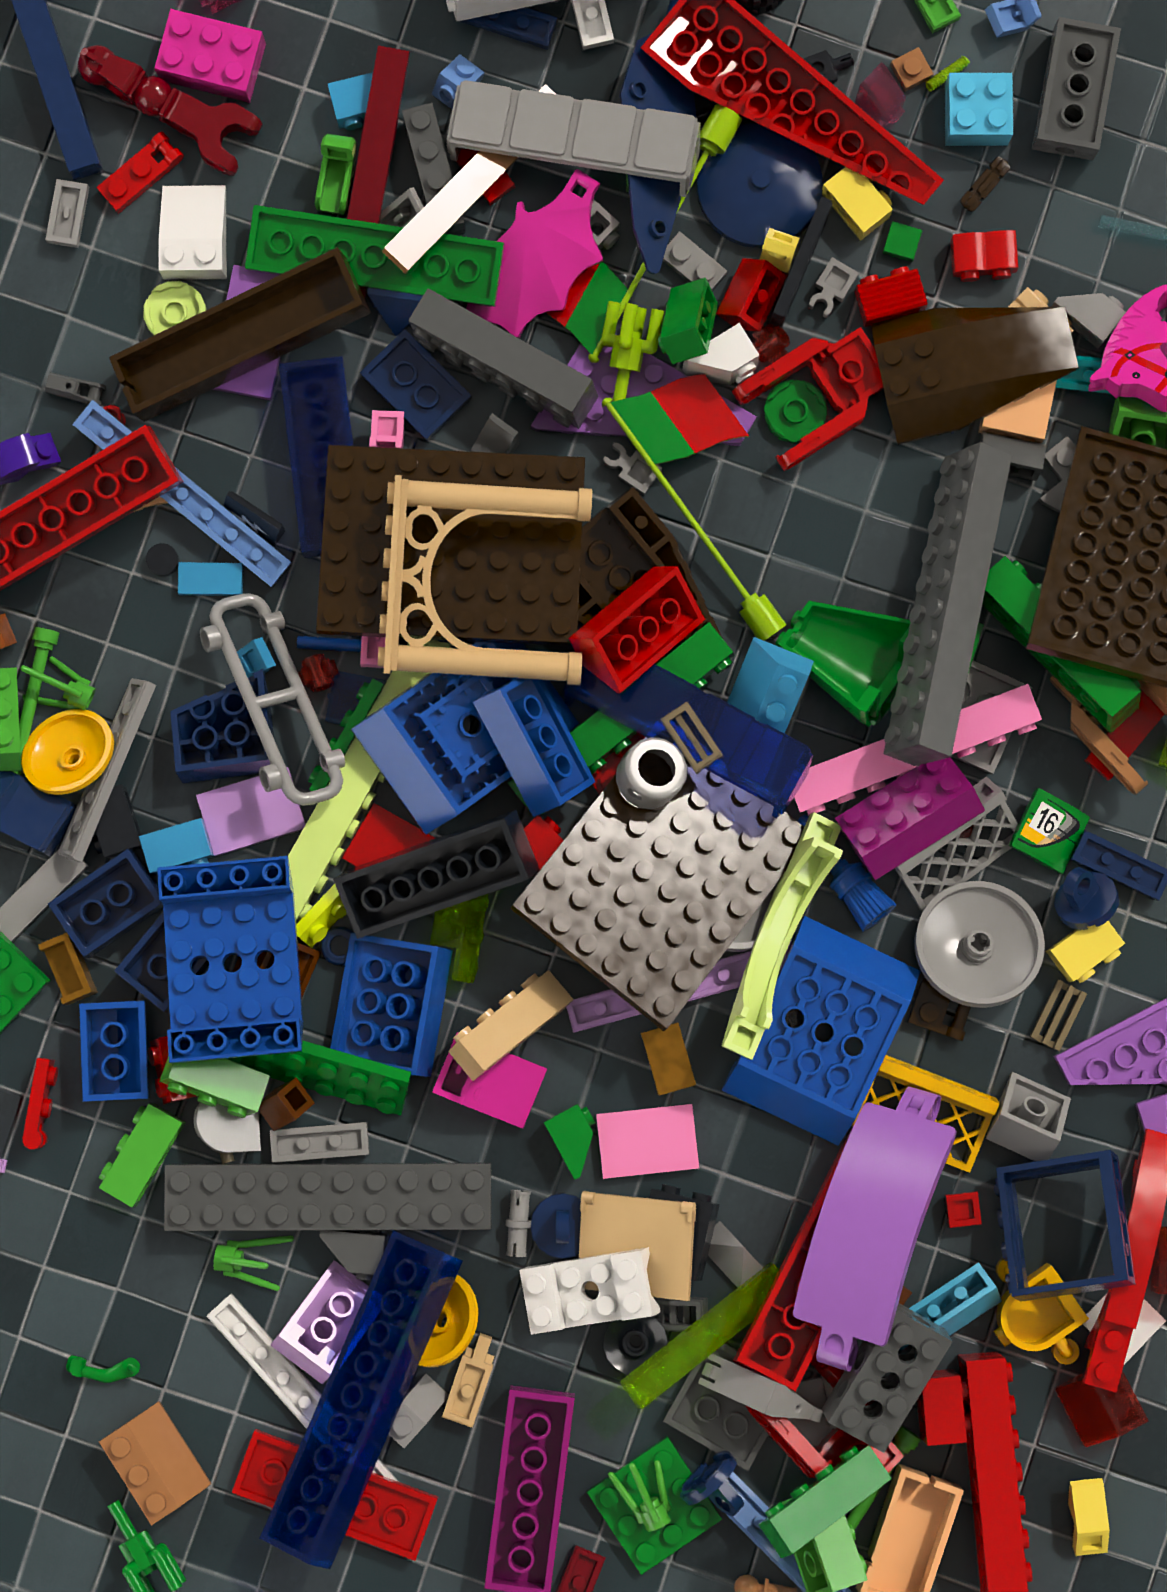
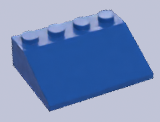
M350 933L330 1048L410 1071L411 1075L431 1077L453 950L368 935L357 939L355 933Z

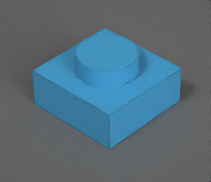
M263 637L252 640L237 651L248 678L253 676L252 673L263 669L265 674L276 666Z

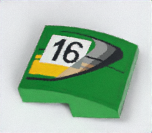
M1036 788L1008 846L1033 858L1034 861L1049 869L1063 874L1090 817L1050 793Z

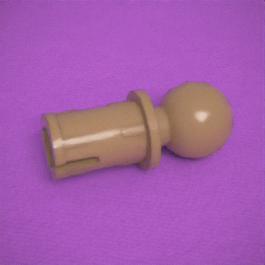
M750 1574L740 1576L734 1584L735 1592H797L795 1587L791 1588L770 1583L767 1578H765L764 1584H759L758 1580Z

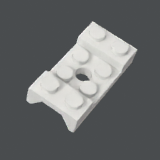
M649 1247L528 1266L520 1269L531 1334L615 1320L624 1321L651 1317L660 1313L658 1303L651 1296L648 1280ZM588 1281L594 1282L598 1286L599 1294L596 1299L588 1297L585 1293V1285Z

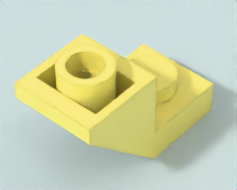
M769 228L760 259L767 260L781 272L788 273L800 238Z
M1102 1478L1070 1481L1068 1506L1074 1521L1072 1547L1075 1556L1108 1553L1110 1529Z

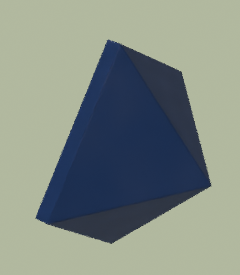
M368 288L367 291L369 302L395 336L411 326L408 320L423 295L375 288Z

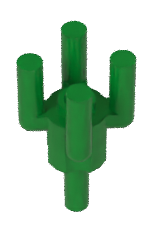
M119 1499L108 1505L110 1513L126 1539L118 1547L127 1561V1565L122 1569V1574L132 1592H155L147 1575L156 1569L159 1570L171 1592L183 1586L182 1583L187 1580L165 1543L155 1545L147 1529L137 1533Z

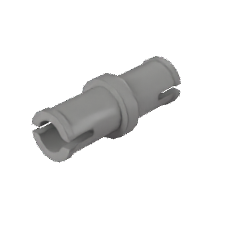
M510 1190L509 1218L506 1219L505 1226L508 1227L506 1255L526 1257L527 1228H531V1220H528L531 1191Z

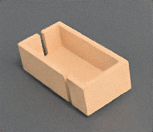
M899 1463L897 1464L867 1553L872 1561L865 1560L868 1580L856 1585L858 1592L931 1591L964 1492L959 1484L933 1475L929 1478L925 1472Z

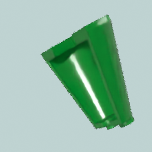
M808 601L802 611L797 610L790 624V627L793 629L781 632L775 645L813 660L809 677L857 720L870 727V725L875 726L891 708V703L896 695L898 686L897 674L902 666L904 657L903 645L908 637L911 622L909 619Z

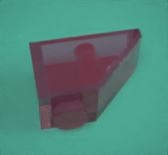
M881 62L860 84L855 104L884 128L888 122L891 125L895 124L905 112L903 105L906 96L888 68Z

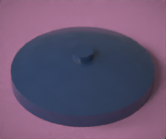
M756 122L740 125L725 153H717L716 156L709 155L697 178L699 204L709 224L727 240L750 248L763 247L769 228L795 237L798 236L811 223L823 191L822 171L814 151Z

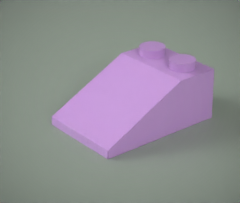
M333 1260L276 1336L271 1346L323 1384L335 1371L385 1298L360 1279H356L355 1275Z

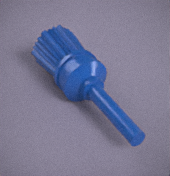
M805 814L797 821L805 827L808 817ZM840 858L830 871L834 877L829 887L837 893L840 901L844 900L862 932L885 918L897 904L871 880L872 875L866 872L861 862L849 864L846 859L841 860Z

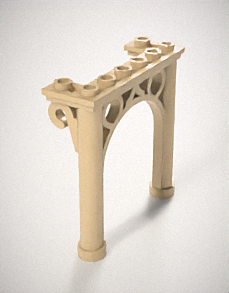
M395 475V483L388 482L387 504H393V516L386 515L385 535L392 536L391 548H384L383 568H390L389 581H382L381 601H388L387 614H380L379 634H386L385 647H378L377 666L384 667V673L390 674L391 671L555 680L567 681V685H580L582 674V653L580 652L559 653L481 648L469 645L456 638L444 626L436 612L431 595L430 577L433 560L441 542L462 521L477 515L495 514L573 519L590 522L592 489L579 488L578 491L413 481L402 479V475ZM407 507H418L406 517ZM432 508L465 511L457 514L443 525L440 517ZM419 515L431 517L438 530V533L428 543H418L412 536V524ZM405 539L417 550L423 551L428 549L426 557L420 555L419 561L415 566L403 570ZM423 569L421 585L420 581L414 576ZM402 582L412 585L417 592V597L424 598L425 605L414 603L407 606L400 613ZM414 610L424 611L433 623L427 635L421 639L412 638L406 630L407 617ZM438 631L456 648L424 646V644L429 642ZM399 634L410 645H399Z

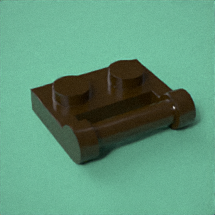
M923 975L907 1022L963 1042L966 1034L963 1030L971 1007L959 1004L951 1027L942 1024L950 999L932 987Z

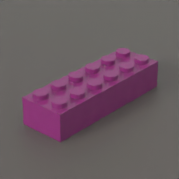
M510 1385L484 1589L507 1592L551 1591L575 1393Z

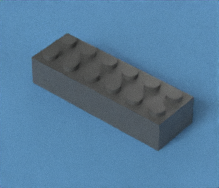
M429 288L408 320L414 330L413 335L419 339L418 343L426 350L434 353L437 349L446 354L444 358L451 364L461 368L462 364L471 368V373L478 379L486 383L489 379L499 384L498 388L510 397L514 398L516 394L526 399L525 403L530 408L542 413L543 409L554 415L552 417L553 420L566 428L573 425L579 429L598 399V394L591 378Z

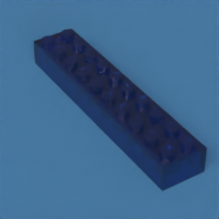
M393 1230L259 1539L309 1565L331 1569L463 1260Z

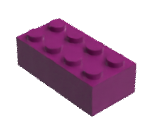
M951 757L916 766L837 816L835 820L848 843L874 880H877L983 813L985 809L974 787Z

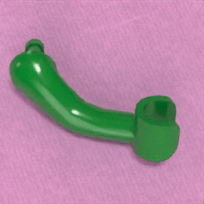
M71 1355L66 1365V1370L73 1376L85 1377L102 1383H111L133 1377L138 1374L140 1369L139 1362L131 1357L111 1368L97 1369L86 1366V1358Z

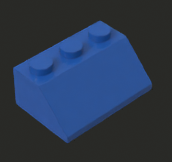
M145 1001L79 1004L83 1102L149 1098Z

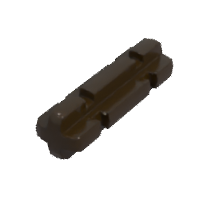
M999 156L995 157L989 164L991 168H986L970 187L971 192L967 191L961 197L960 203L965 209L970 212L975 211L981 204L979 200H984L1000 182L999 177L1003 178L1010 170V165L1005 159Z

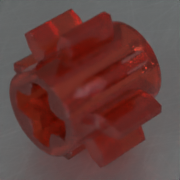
M769 324L766 327L763 326L760 332L755 331L752 334L756 339L752 344L759 354L758 360L760 362L766 363L768 361L769 364H772L788 353L785 348L790 345V338L783 328L779 326L773 328Z
M316 654L302 660L303 667L298 674L303 685L307 686V688L310 687L312 692L326 690L335 684L333 679L335 675L339 674L334 659H325L324 654Z

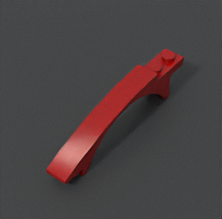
M1146 1128L1138 1160L1135 1159L1133 1165L1132 1193L1127 1219L1136 1285L1108 1290L1099 1316L1084 1346L1091 1350L1082 1382L1112 1392H1117L1132 1332L1137 1327L1167 1200V1134Z

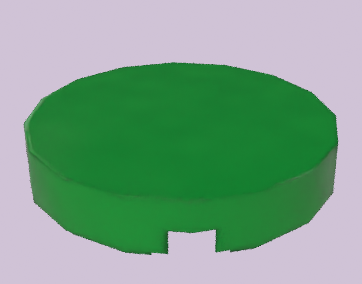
M786 380L775 386L769 393L764 407L765 422L770 432L780 440L789 443H799L801 438L822 426L827 415L826 400L821 391L812 383L800 380Z

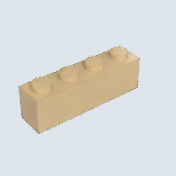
M549 970L540 977L536 973L521 984L524 990L519 994L511 991L499 1002L501 1008L495 1012L491 1008L488 1009L476 1020L479 1024L474 1029L466 1026L454 1036L453 1039L457 1043L448 1052L472 1081H475L552 1020L574 1000Z

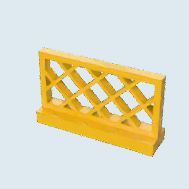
M885 1055L877 1075L889 1079L894 1091L877 1098L872 1088V1083L861 1109L866 1103L869 1093L873 1097V1100L869 1102L880 1105V1102L896 1095L900 1102L902 1098L900 1094L905 1092L908 1086L940 1095L941 1101L943 1100L951 1104L954 1115L940 1121L935 1120L934 1122L946 1124L957 1119L964 1135L955 1138L953 1145L966 1140L971 1150L966 1163L953 1158L950 1152L946 1164L970 1173L993 1115L995 1116L999 1107L998 1099ZM895 1082L904 1085V1087L898 1089ZM955 1106L961 1107L966 1110H963L958 1113ZM972 1112L983 1116L984 1119L980 1128L967 1133L960 1117ZM856 1117L855 1121L853 1122V1124L851 1125L852 1127L854 1126V1124H855V1122H856V1120H857V1117ZM976 1136V1139L972 1146V1143L969 1138Z

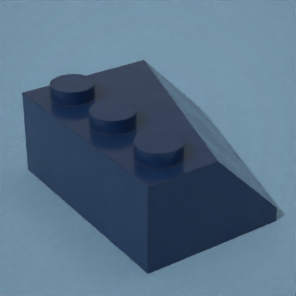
M263 669L252 673L253 676L248 679L255 696L268 694ZM236 682L226 685L225 689L210 696L204 695L170 711L175 771L182 783L257 774L260 767L270 765V761ZM271 706L261 710L274 737Z

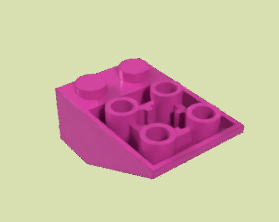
M453 1040L451 1048L457 1043L455 1040ZM448 1052L432 1093L523 1129L547 1068L509 1053L475 1081H472Z

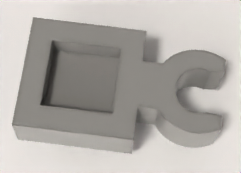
M832 257L815 284V287L822 290V292L812 296L808 308L812 310L817 302L825 303L826 309L823 317L827 318L833 309V299L835 298L842 302L859 273Z
M614 443L612 448L620 454L619 459L610 460L605 456L603 463L611 469L620 468L622 471L618 479L630 487H634L636 491L645 496L657 478L637 450L629 457L626 455V450L621 444ZM657 464L658 469L662 471V467Z

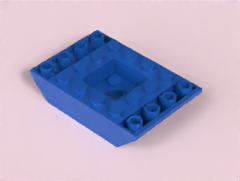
M473 641L469 644L481 648L528 651L524 644ZM429 673L351 729L425 835L459 815L511 777L473 701L514 678ZM543 680L570 732L579 722L551 682ZM469 715L476 717L479 721V730L475 734H469L463 728V721Z

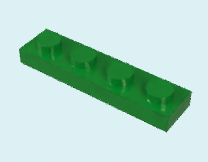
M374 678L370 684L366 681L363 683L356 695V698L360 700L354 711L350 709L347 711L340 723V726L344 728L338 739L333 737L329 742L331 750L341 749L345 756L355 738L351 729L366 719L384 684ZM319 765L314 768L308 779V782L312 783L309 790L314 791L325 788L330 782L328 773L324 772Z

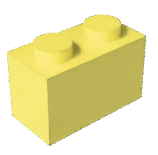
M845 167L823 184L822 195L832 200L831 203H833L832 207L861 241L890 218L893 210L891 207L892 202L884 191H877L872 185L871 179Z
M1109 921L1098 927L1096 925L1088 926L1087 930L1075 929L1046 951L1068 982H1074L1075 980H1078L1079 983L1084 982L1095 973L1094 966L1102 960L1105 964H1108L1121 954L1119 948L1125 942Z

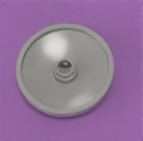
M968 881L944 889L928 903L916 927L914 948L916 959L923 975L940 994L958 1004L986 1008L1010 1002L1031 985L1042 965L1045 941L1038 917L1022 897L1012 890L992 882Z

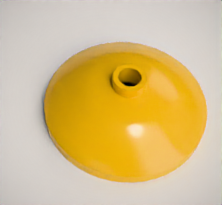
M71 709L47 718L31 733L24 746L22 768L26 778L38 790L53 795L69 794L85 788L104 772L111 760L114 750L112 730L100 715L89 710Z
M445 1269L422 1271L411 1277L401 1287L392 1303L389 1329L393 1344L406 1360L416 1365L439 1367L448 1364L460 1356L470 1344L478 1323V1304L472 1288L458 1274ZM446 1317V1324L442 1327V1320Z

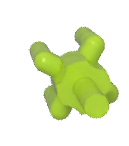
M608 301L601 342L604 346L613 347L609 366L618 368L613 401L626 399L631 371L640 372L643 353L654 354L657 351L658 336L661 332L664 316L663 310H651L646 340H642L647 309L638 307L635 304L625 303L620 335H615L621 303Z

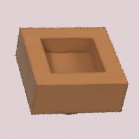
M919 47L891 61L890 66L904 92L933 77V72Z

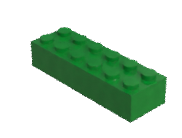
M1004 556L989 570L982 606L1026 649L1041 584L1037 582L1034 585L1026 577L1028 573L1018 561L1014 560L1011 562ZM1026 649L1110 734L1139 708L1141 696L1139 688L1141 685L1138 680Z

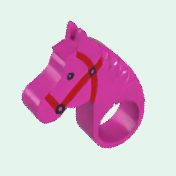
M1167 284L1143 295L1120 319L1105 347L1101 367L1090 377L1091 383L1088 391L1107 390L1116 399L1120 396L1136 397L1159 411L1167 412V322L1161 321L1163 318L1159 314L1162 309L1167 307Z

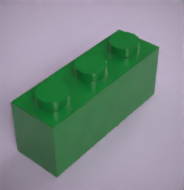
M706 277L671 288L669 299L666 302L665 317L662 321L661 334L658 336V343L662 353L668 355L672 365L708 353L718 302Z

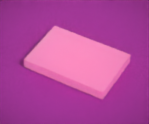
M692 1104L596 1114L603 1179L699 1169Z

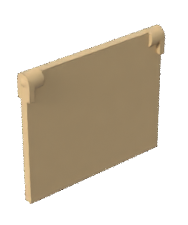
M583 1191L580 1205L579 1258L649 1247L650 1255L647 1274L651 1296L690 1301L696 1203ZM588 1281L586 1283V1290L599 1291L598 1286L594 1282Z

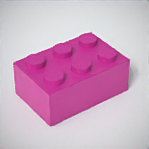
M170 9L154 69L157 76L168 83L250 103L266 45L262 31Z

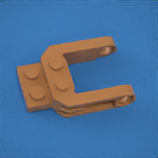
M1053 676L1050 677V682L1071 703V731L1127 790L1134 795L1138 794L1148 785V781H1143L1141 776L1129 764L1127 756L1097 726L1100 723ZM1138 680L1141 685L1139 689L1167 716V688Z

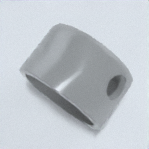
M654 737L640 740L632 746L622 757L616 771V782L620 793L629 803L644 809H655L664 806L682 789L687 779V764L682 752L673 743ZM645 752L660 756L670 766L673 779L667 785L653 786L645 782L640 776L638 762Z

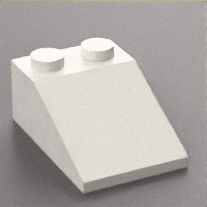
M226 185L162 187L159 227V272L163 280L227 279Z

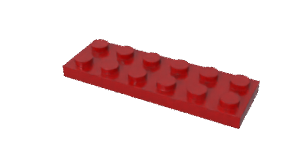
M257 1429L253 1432L232 1490L233 1494L414 1561L417 1558L438 1499L436 1495Z

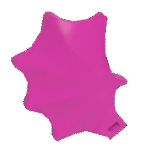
M576 169L563 191L547 206L534 212H527L522 201L517 202L514 223L497 240V242H504L505 246L496 305L491 307L468 303L466 309L488 322L501 325L517 338H520L526 325L537 315L549 311L565 310L569 290L576 278L587 268L603 261V256L594 239L590 225L593 199L600 183L581 170ZM577 184L587 190L582 198L573 193Z

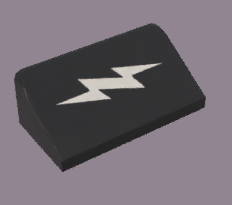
M229 491L226 495L223 506L271 546L275 547L285 532L282 523L233 491Z

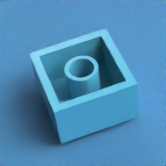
M949 73L945 82V146H1008L1013 136L1012 73Z

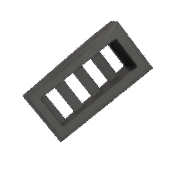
M653 1297L660 1307L657 1320L663 1325L665 1331L704 1332L708 1329L707 1297H690V1301ZM664 1305H669V1323H664ZM678 1306H683V1323H678ZM691 1306H696V1323H691Z

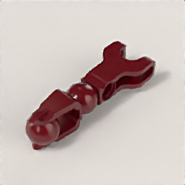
M94 45L85 47L80 52L78 71L85 81L98 86L102 85L127 105H134L135 103L137 109L145 115L159 116L160 121L197 142L201 158L206 165L228 176L236 174L238 162L233 155L222 147L223 138L228 133L235 131L249 136L258 134L263 125L256 115L236 103L208 106L176 88L171 89L170 85L162 78L156 76L147 77L146 71L141 66L115 56L107 47Z

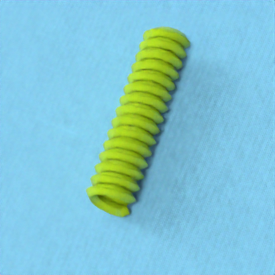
M961 56L959 60L957 59L954 63H951V65L926 81V88L929 92H932L935 88L937 89V86L940 87L942 83H945L949 73H960L965 67H968L970 61L965 56Z

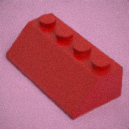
M653 566L568 639L575 652L582 653V665L616 693H621L699 626L705 618L678 566Z

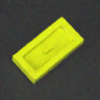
M335 884L296 924L297 936L311 948L325 938L328 930L338 919L343 918L347 914Z

